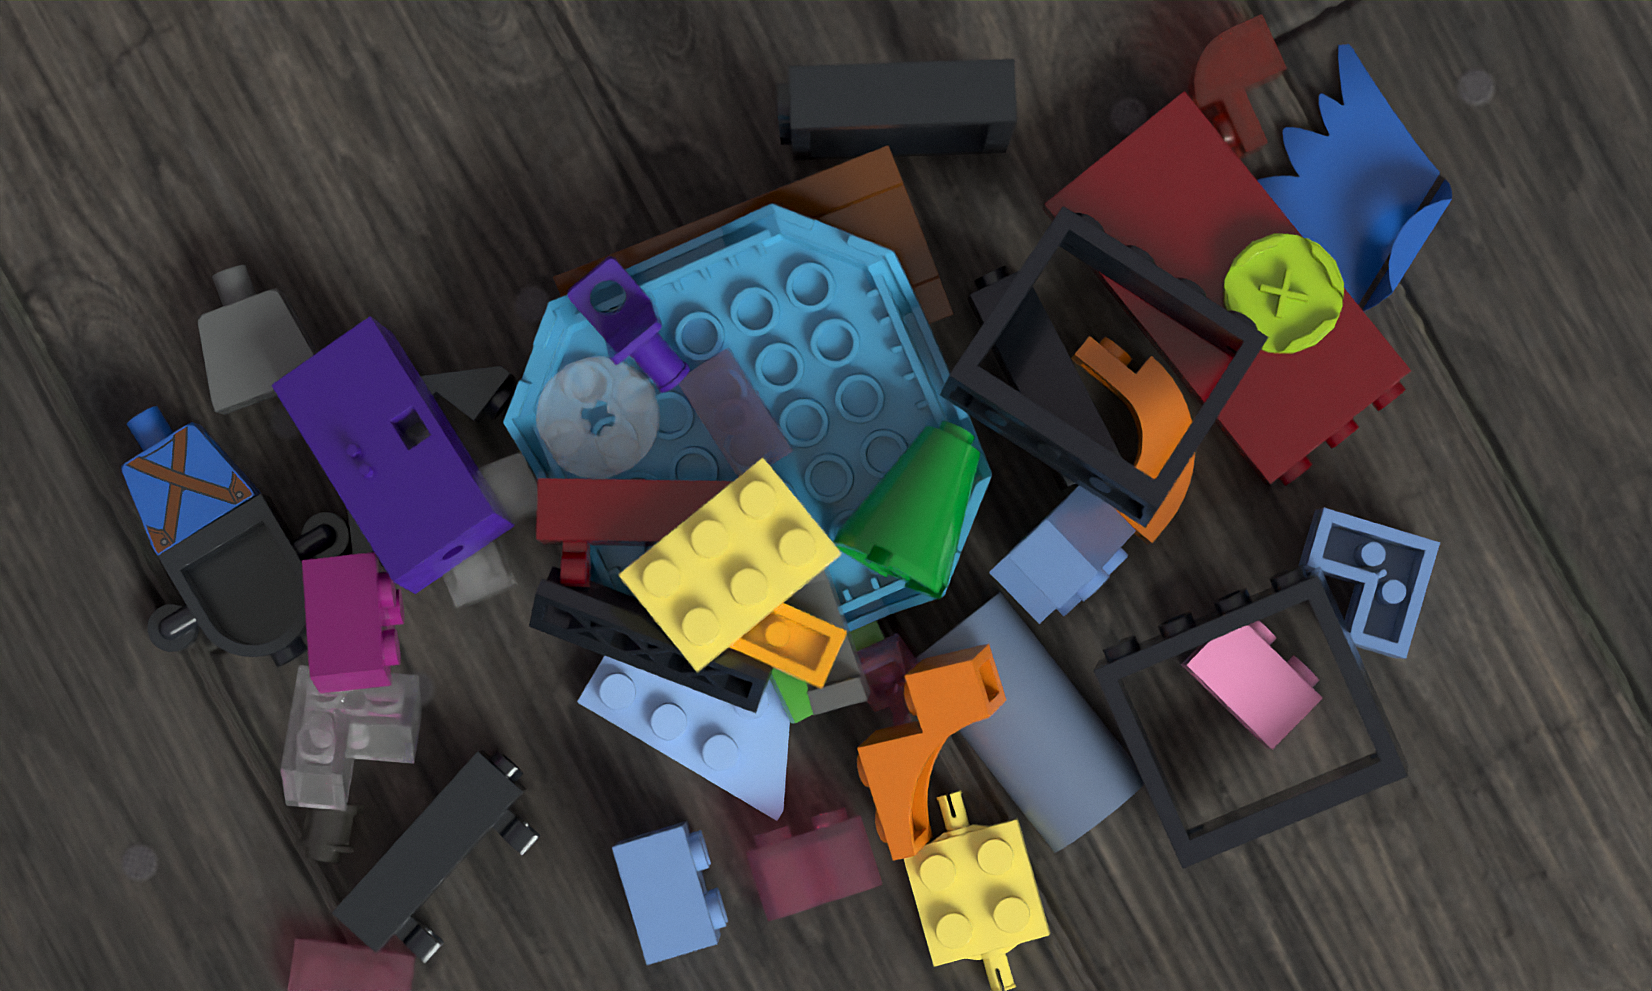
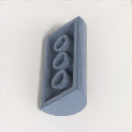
M1000 591L910 661L907 666L913 669L922 659L989 643L1007 700L990 718L974 722L958 731L1055 853L1080 838L1133 796L1144 785V782L1132 758Z

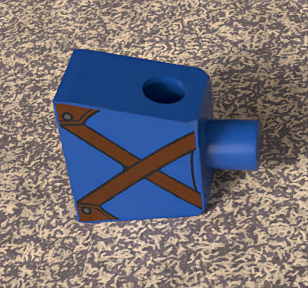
M158 406L143 411L126 424L143 452L124 463L121 469L157 556L261 494L259 489L200 424L191 422L173 432Z

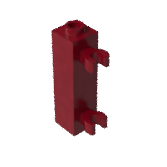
M538 478L536 540L544 545H563L561 584H565L567 587H590V545L654 546L733 481Z

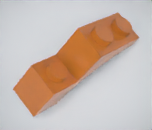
M989 643L922 659L905 675L906 683L904 686L907 707L912 715L918 717L919 721L876 730L857 747L859 753L857 756L858 774L862 783L866 787H870L877 809L875 812L876 830L880 839L884 843H888L893 861L915 856L933 837L928 815L929 780L935 760L948 737L965 726L990 718L1007 700Z

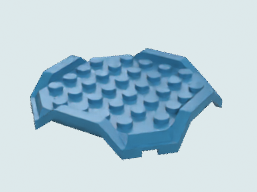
M772 203L718 229L625 269L656 304L663 326L658 333L680 359L690 366L687 376L666 393H661L657 389L655 383L630 356L620 364L615 365L609 359L605 339L569 300L568 295L548 303L523 377L518 382L503 422L533 470L537 480L538 478L735 481L760 459L764 458L833 542L837 531L925 426L939 428L942 421H947L973 434L975 439L971 446L981 453L949 578L950 582L992 473L969 414L940 396L951 372L922 306L894 250ZM610 280L597 284L592 289L590 295L593 307L604 313H611L620 309L626 298L623 287L617 282ZM590 545V580L637 598L619 577V574L653 546ZM842 552L841 556L828 566L850 631L890 614L937 599L905 587V581L891 575L884 577ZM945 588L941 597L945 595L947 588Z

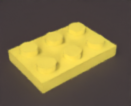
M762 458L619 574V577L693 668L699 672L839 558L841 552L765 459Z

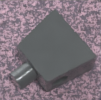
M246 265L228 268L212 276L223 307L198 316V327L211 402L214 411L223 415L276 397L277 394L271 385L318 353L285 293L275 288L256 294Z

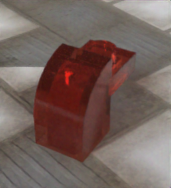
M1262 14L1236 25L1215 37L1196 62L1189 82V97L1201 112L1216 106L1219 115L1212 118L1214 127L1230 148H1235L1239 159L1262 150L1268 143L1246 92L1279 78L1287 69Z

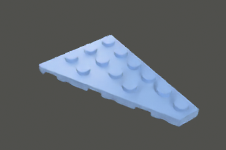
M607 656L603 657L577 701L579 704L778 821L784 810L790 720L770 679L755 714Z

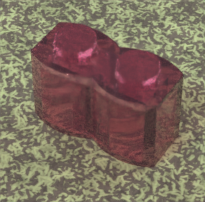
M845 807L812 817L811 821L814 828L791 836L787 825L754 836L757 847L746 850V854L768 921L883 885L860 814L848 817Z

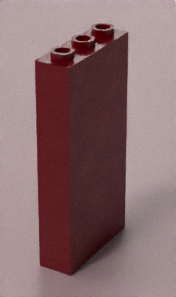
M1185 91L1054 195L1043 206V211L1052 221L1063 206L1074 213L1081 212L1093 217L1102 225L1105 233L1124 245H1134L1143 249L1151 255L1158 267L1176 278H1186L1193 281L1204 290L1208 299L1223 308L1224 279L1233 259L1251 242L1274 233L1303 237ZM1088 265L1195 399L1203 406L1233 357ZM1344 288L1342 309L1334 328L1316 345L1293 354L1268 353L1260 350L1215 420V423L1265 485L1272 484L1276 479H1279L1284 486H1287L1313 465L1306 455L1325 441L1333 449L1355 432L1360 426L1353 418L1367 406L1372 404L1379 412L1401 395L1406 388L1400 380L1410 373L1411 370Z

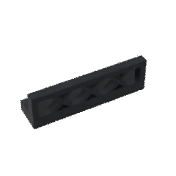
M554 566L547 580H541L535 593L529 627L756 714L774 668L727 648L697 672L637 598L591 580L590 587H567L565 584H561V569Z

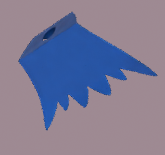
M1350 44L1338 45V64L1344 105L1342 106L1323 93L1319 95V108L1329 136L1302 128H1284L1283 142L1293 168L1299 177L1275 176L1258 179L1257 181L1303 238L1319 243L1336 261L1344 282V288L1357 304L1360 303L1390 254L1389 268L1362 309L1364 312L1379 304L1393 293L1452 200V188L1445 179L1430 204L1415 214L1440 172L1424 154L1392 110Z

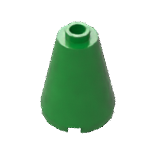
M942 421L939 428L925 426L837 531L833 543L837 545L838 550L884 577L891 575L905 581L904 586L932 598L940 599L945 588L948 586L981 454L976 448L971 446L975 436L947 421Z

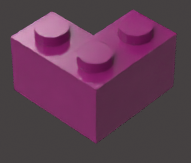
M375 552L302 560L309 674L319 694L392 686L391 666L400 665V645L395 625L404 624V605L401 590L395 589V583L387 571H383Z

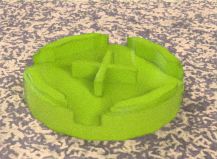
M1274 233L1251 242L1233 259L1223 285L1224 309L1227 311L1234 310L1249 317L1256 324L1258 331L1269 337L1261 350L1268 353L1293 354L1316 345L1334 328L1344 299V282L1336 261L1319 243L1298 235Z

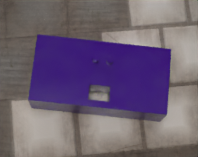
M371 316L271 385L388 575L397 585L416 594L515 526L394 334Z

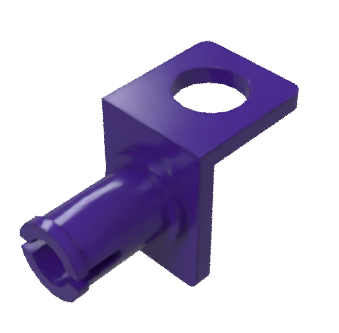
M607 257L568 290L569 300L605 339L609 359L615 365L620 364L630 356L655 383L661 393L671 390L687 376L690 366L680 359L658 333L663 326L656 304L614 257ZM610 280L617 282L623 287L626 294L624 304L620 309L611 313H604L595 309L590 301L592 289L602 281Z

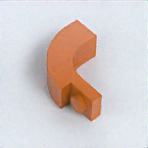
M1089 336L1071 359L1118 397L1127 407L1134 420L1138 436V448L1133 466L1156 479L1192 423L1184 397L1173 378L1152 356L1134 373L1127 367L1132 358L1120 346L1107 337H1104L1098 343ZM1195 453L1146 528L1115 509L1136 530L1134 534L1147 545L1155 541L1183 502L1192 477Z

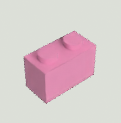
M1259 620L1200 645L1181 665L1265 748L1273 750L1323 698L1313 689L1319 681L1315 674L1295 656H1292L1286 662L1270 646L1276 640V637Z

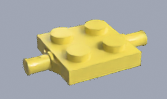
M961 791L950 793L956 816L953 815L948 794L938 796L936 799L939 802L946 832L942 833L932 842H928L915 856L904 858L933 965L935 967L961 959H983L991 987L990 991H1002L997 968L1000 971L1005 991L1016 987V984L1013 981L1006 953L1020 943L1050 935L1018 818L990 826L969 825Z

